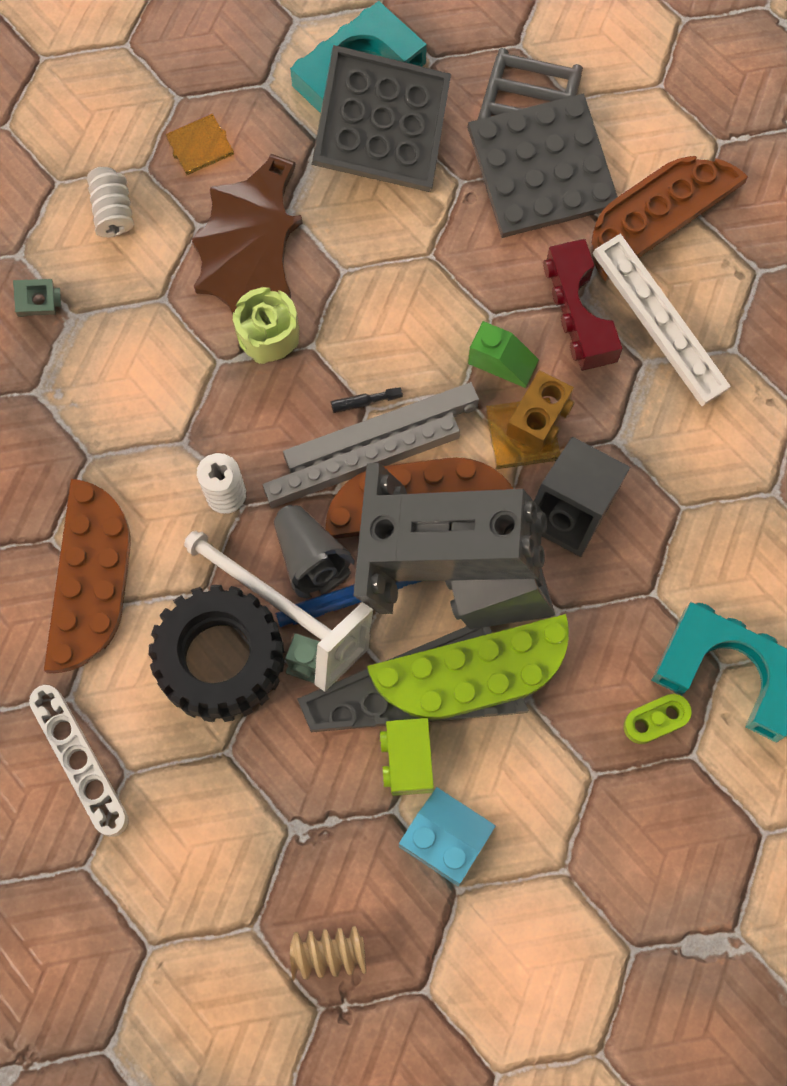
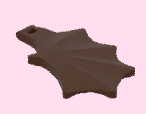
M270 154L268 160L247 180L235 184L212 186L210 188L212 200L211 217L206 226L192 238L193 246L199 253L202 261L200 276L194 284V289L197 294L216 296L229 306L232 314L233 312L235 313L236 304L239 299L250 290L266 287L276 292L280 290L291 299V292L286 282L283 267L285 247L290 233L303 223L301 215H288L283 203L286 186L295 169L296 163L294 161ZM274 168L282 170V174L274 173Z

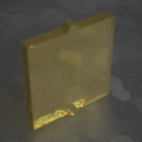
M213 113L165 134L173 149L174 159L179 160L186 175L234 155V151L226 138V131L220 128Z

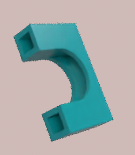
M377 1L370 8H365L350 23L341 26L337 33L329 39L320 42L304 58H299L290 68L292 87L321 113L333 45L422 67L426 64L427 44L380 1Z
M690 602L683 611L651 681L682 696L689 689L705 654L723 648L739 651L755 664L761 679L760 694L745 727L776 743L787 735V648L777 644L778 641L768 634H756L746 629V625L737 619H725L715 614V610L706 604Z

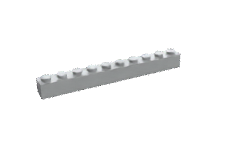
M472 382L283 450L284 458L291 474L449 414H453L455 418L463 412L470 413L478 407L479 398Z
M449 414L262 485L272 509L352 479L366 471L367 463H380L382 466H387L459 439L460 430L453 414Z

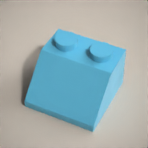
M436 787L399 842V848L456 886H459L496 825Z

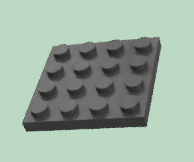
M333 45L311 165L430 192L433 187L451 74Z
M584 93L468 122L467 128L501 238L602 213L604 208L618 197Z

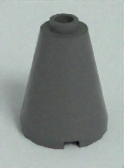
M288 505L278 511L274 519V526L292 589L298 597L312 598L310 593L318 590L323 595L344 582L351 574L348 567L350 564L354 565L355 563L350 552L301 506Z

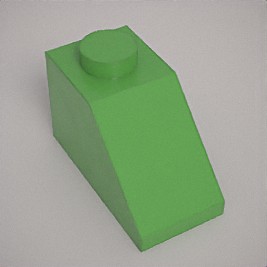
M483 321L470 346L468 364L526 388L539 359L513 333Z

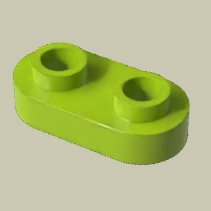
M668 694L632 710L625 718L624 732L632 742L647 744L685 726L691 718V706L683 696ZM667 708H673L677 712L676 719H671L667 716ZM638 721L643 722L647 728L646 732H638L635 728V723Z

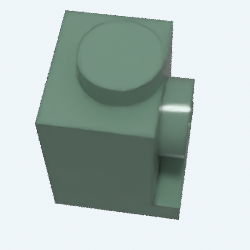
M52 279L13 280L15 312L18 317L56 315L55 307L62 306L60 288H54ZM36 295H42L45 297V301L41 305H36L33 302V298Z
M295 633L285 658L288 665L286 674L315 684L317 644L320 641Z

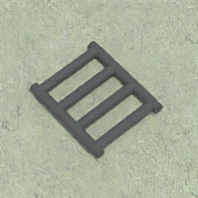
M500 48L495 58L477 120L491 117V115H499L522 109L495 103L498 90L550 102L575 96L579 88L583 67L575 64L571 68L508 54L507 49ZM505 66L567 79L566 90L563 92L503 79Z

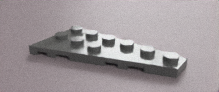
M466 626L389 660L491 634L492 631L489 626L469 629ZM367 669L335 682L326 692L319 689L297 699L311 733L386 726V721L420 719L388 703L375 688ZM521 698L450 718L428 719V722L528 713L529 710L524 699Z

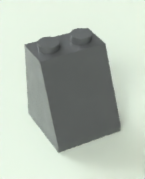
M571 437L541 483L534 499L547 518V529L545 533H542V537L582 557L618 493L630 466Z
M542 567L539 570V579L445 580L448 589L452 590L454 600L450 601L453 614L457 620L461 619L469 629L548 618L555 615Z

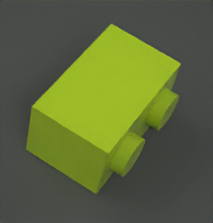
M428 718L386 721L387 731H380L381 752H388L389 766H382L384 787H391L392 796L433 793L434 784Z

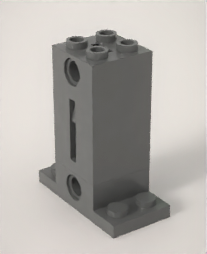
M367 463L353 596L379 614H393V605L398 599L396 581L539 579L540 567H543L545 563V552L543 546H541L542 533H545L547 529L546 514L524 489L407 494L405 486L380 463Z

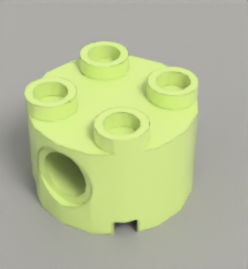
M261 287L250 290L239 299L236 304L235 313L233 312L236 335L242 350L252 357L255 362L264 364L282 359L298 346L299 324L297 312L293 301L286 293L280 290L278 292L271 291L270 288Z

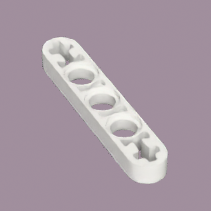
M50 685L37 687L30 695V707L94 827L98 832L108 837L120 835L128 825L127 813L64 697L56 688ZM47 694L49 697H55L50 702L58 715L52 717L45 707H39L43 703V695ZM60 722H69L72 728L70 735L64 740H57L53 734L55 726ZM76 751H84L88 757L86 765L78 770L72 769L69 763L71 755ZM99 780L104 786L102 795L95 800L88 799L85 793L87 785L91 781ZM110 798L112 799L111 803L105 804ZM105 804L112 814L116 815L119 813V817L115 820L117 826L113 829L108 825L103 826L102 823L107 820L106 815L100 808L94 811V807Z

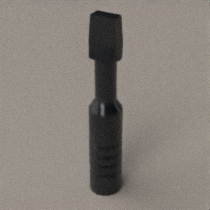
M401 387L386 389L385 392L371 395L365 393L331 401L333 413L369 406L372 402L403 397Z

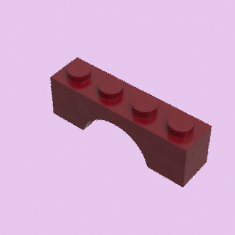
M586 239L550 246L547 260L543 261L544 272L547 279H552L554 285L552 288L554 303L556 306H561L563 313L561 315V323L564 332L569 333L572 340L570 351L573 360H578L581 371L617 363L623 348L614 321L592 315L584 308L579 299L578 291L591 280L594 269V262Z

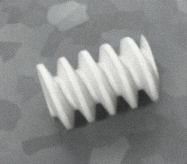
M97 167L88 173L87 181L89 184L88 190L91 195L90 202L92 204L96 235L110 238L128 232L133 228L134 222L131 218V208H129L131 204L130 199L127 197L129 191L126 187V177L116 173L114 169L109 167Z
M220 453L208 455L201 460L197 467V478L208 505L219 513L229 514L237 511L246 499V488L237 462L232 457Z

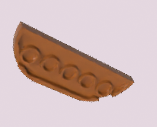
M697 156L673 160L647 176L609 203L596 221L592 235L591 251L594 264L600 276L605 282L610 279L593 256L596 248L621 234L637 257L640 258L744 185L748 176L736 166L717 158H715V161L697 159Z
M443 458L384 466L405 486L407 494L514 489L508 480L497 470L487 464L468 458ZM366 471L345 483L331 502L327 513L325 529L335 539L360 536Z
M71 479L44 665L46 673H62L77 669L87 664V661L97 655L103 648L106 649L118 630L123 611L131 547V536L127 519L120 506L106 491L92 483L77 479Z

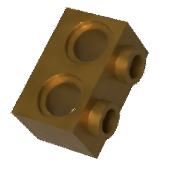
M539 370L511 417L506 435L541 453L546 443L552 445L560 430V427L556 426L560 417L566 419L575 403V401L571 400L574 387ZM551 396L558 402L553 404L547 403L543 397ZM537 422L543 428L533 430L527 424Z

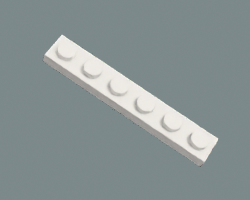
M619 234L596 248L593 256L699 404L704 406L731 387L624 237Z

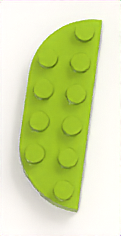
M566 614L376 663L367 666V670L381 696L388 703L409 713L411 716L445 719L527 697L544 687L553 678L566 654L569 640Z

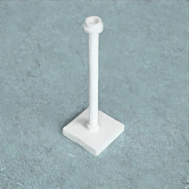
M192 531L185 539L184 546L187 548L188 553L193 556L200 553L321 639L317 644L315 685L324 692L368 650L373 609L365 603H360L342 622L331 630L207 543L208 536L205 533Z

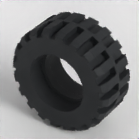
M211 585L210 591L203 592L201 587L192 589L193 596L184 599L180 595L173 600L176 607L172 611L165 608L160 614L163 622L160 626L154 625L151 636L154 638V643L149 644L148 653L152 659L150 664L152 674L168 699L177 708H181L185 714L191 717L199 716L208 722H215L216 718H222L224 722L235 720L234 716L241 713L245 717L253 713L252 707L258 703L262 706L269 699L267 694L271 689L276 690L280 682L278 676L284 669L283 653L285 651L277 623L274 621L269 609L266 606H262L257 597L251 593L247 596L244 595L240 588L231 586L229 591L223 590L222 585ZM231 626L239 629L246 636L250 646V655L242 670L234 677L218 683L202 682L194 677L189 671L186 662L187 652L192 641L201 632L211 627Z

